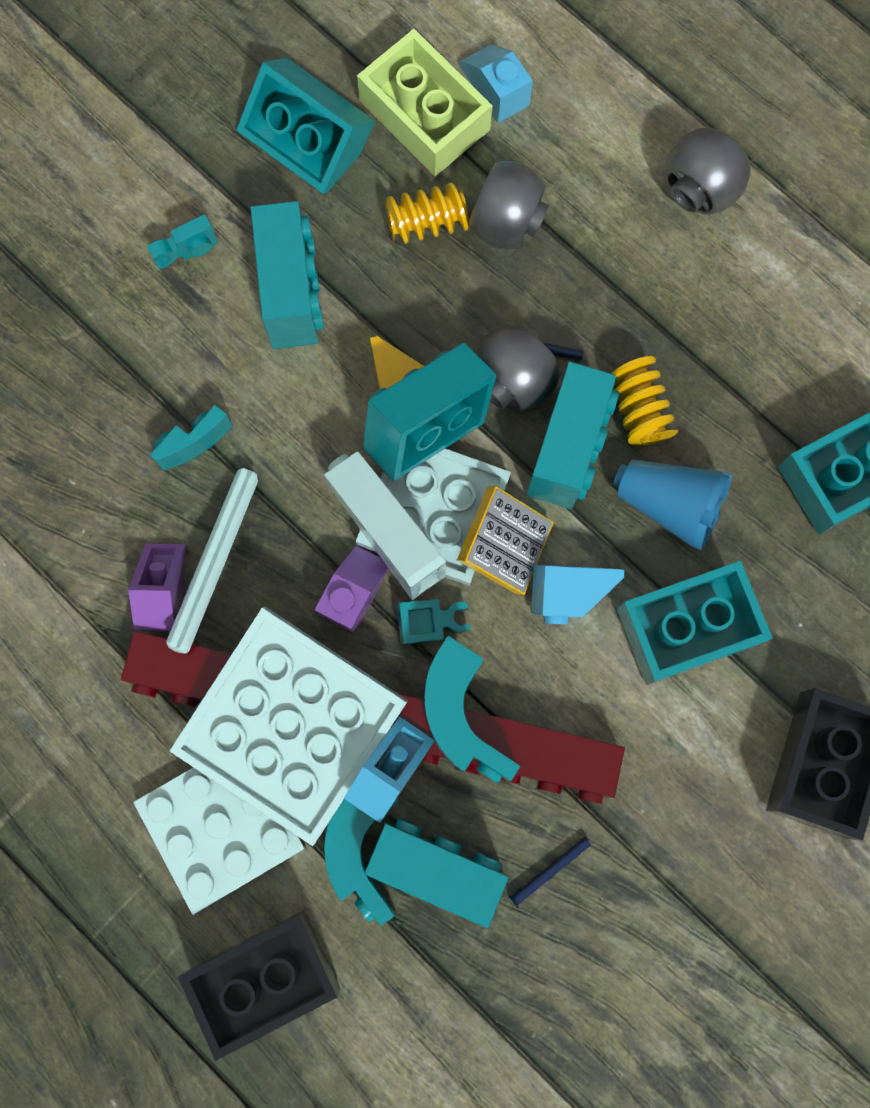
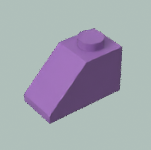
M145 543L128 589L134 630L171 631L183 602L186 560L185 544Z
M355 546L335 571L315 608L318 617L355 635L389 571L384 561L380 557Z

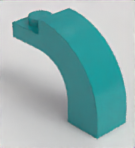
M447 636L432 661L425 686L426 719L433 739L445 757L462 772H465L472 759H475L480 763L476 770L498 784L501 778L508 782L512 781L520 765L479 739L470 729L464 714L463 702L466 689L483 664L484 658L450 636Z
M343 799L328 822L324 851L327 873L340 901L356 891L360 898L354 902L361 914L369 923L376 919L378 924L382 926L395 916L396 911L373 879L364 875L366 867L363 859L364 840L368 830L376 820ZM396 799L391 808H393L396 804L399 803L398 799Z

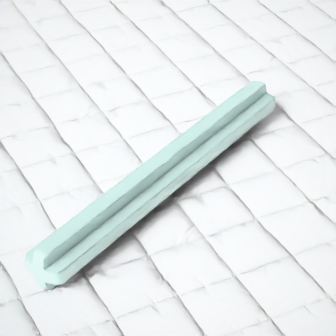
M240 468L235 474L167 638L168 648L175 652L186 654L191 648L258 483L257 474L254 471Z

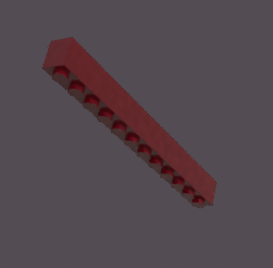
M134 631L120 680L133 684L131 692L153 698L156 697L157 690L173 694L171 702L196 707L197 700H203L232 655L191 645L189 652L183 654L169 649L166 642L167 639ZM399 694L408 701L393 725L401 717L433 739L426 719L425 700ZM464 709L466 721L473 733L483 742L520 765L517 773L509 783L520 785L521 777L538 781L536 789L561 794L562 787L579 791L577 799L602 804L603 797L615 798L625 747ZM434 741L421 762L438 765L439 758H447ZM472 759L465 772L479 775L476 769L480 763Z

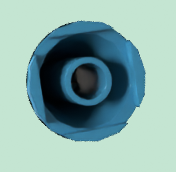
M632 459L628 466L624 464L620 466L613 486L619 488V498L691 547L702 550V547L704 548L721 514L719 510L722 501H726L733 476L723 471Z

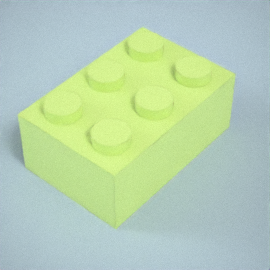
M412 29L357 75L359 101L435 177L490 131L493 106L415 29Z

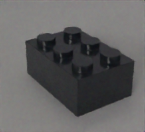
M817 688L800 692L766 811L845 839L863 841L870 817L869 706Z
M304 910L209 958L178 976L215 1061L338 997L341 990Z

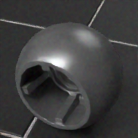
M700 128L684 135L672 148L665 164V180L670 188L672 199L681 208L692 213L699 212L711 215L730 208L744 193L750 177V161L747 154L730 136L714 128Z
M516 161L495 163L484 183L469 219L473 232L487 244L503 249L519 247L525 234L535 238L550 206L541 201L546 189L543 179L535 170L525 164Z
M506 325L494 330L485 337L476 352V355L497 374L490 402L500 409H504L508 405L520 412L531 410L550 397L556 388L560 377L559 362L536 336L519 325Z

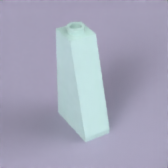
M358 451L350 457L348 454H344L335 459L328 466L329 471L324 474L327 485L411 600H414L445 577L446 561Z

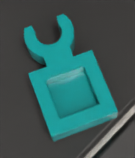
M204 214L171 230L172 237L154 241L147 248L160 270L170 266L181 256L184 261L191 257L203 256L213 246L217 245L218 241L209 220Z
M439 599L402 602L396 605L401 645L444 640L443 629H447L453 634H462L471 629L470 624L459 625L454 621L455 611L468 609V603L466 602L453 603L445 610L440 609Z

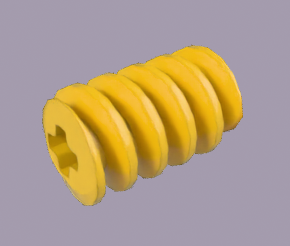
M453 183L446 185L444 196L437 186L432 187L430 199H428L422 189L417 190L414 203L407 192L402 193L400 206L397 205L392 196L386 197V214L393 243L395 235L399 234L404 244H408L411 231H414L418 239L422 241L424 240L425 228H429L435 238L439 237L440 225L443 224L448 233L453 234L455 222L459 221L464 231L469 229L468 211L463 191L460 187L458 192Z
M655 356L633 359L612 372V375H616L615 391L620 392L617 400L621 402L618 406L619 413L626 416L622 421L624 429L630 431L627 435L628 443L635 446L658 444L678 433V430L665 429V426L674 421V416L661 415L660 413L670 406L669 400H656L657 396L665 392L664 385L652 386L651 384L661 377L660 371H647L648 367L656 363Z

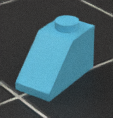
M490 44L459 61V66L473 87L493 106L492 115L497 123L530 106L533 80L513 51Z
M533 564L531 613L544 616L543 623L568 624L569 617H583L624 578V570Z
M399 717L363 765L344 799L381 823L435 740Z

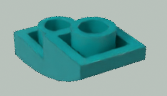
M214 405L209 412L204 411L195 419L189 435L177 425L171 432L163 433L154 443V451L149 456L164 471L177 467L208 450L233 425L228 415Z

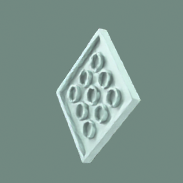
M262 607L170 749V752L313 846L342 803L361 768L383 740L408 700L267 607Z

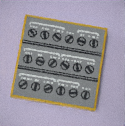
M487 486L457 561L517 595H525L533 576V564L538 563L554 522L497 486Z

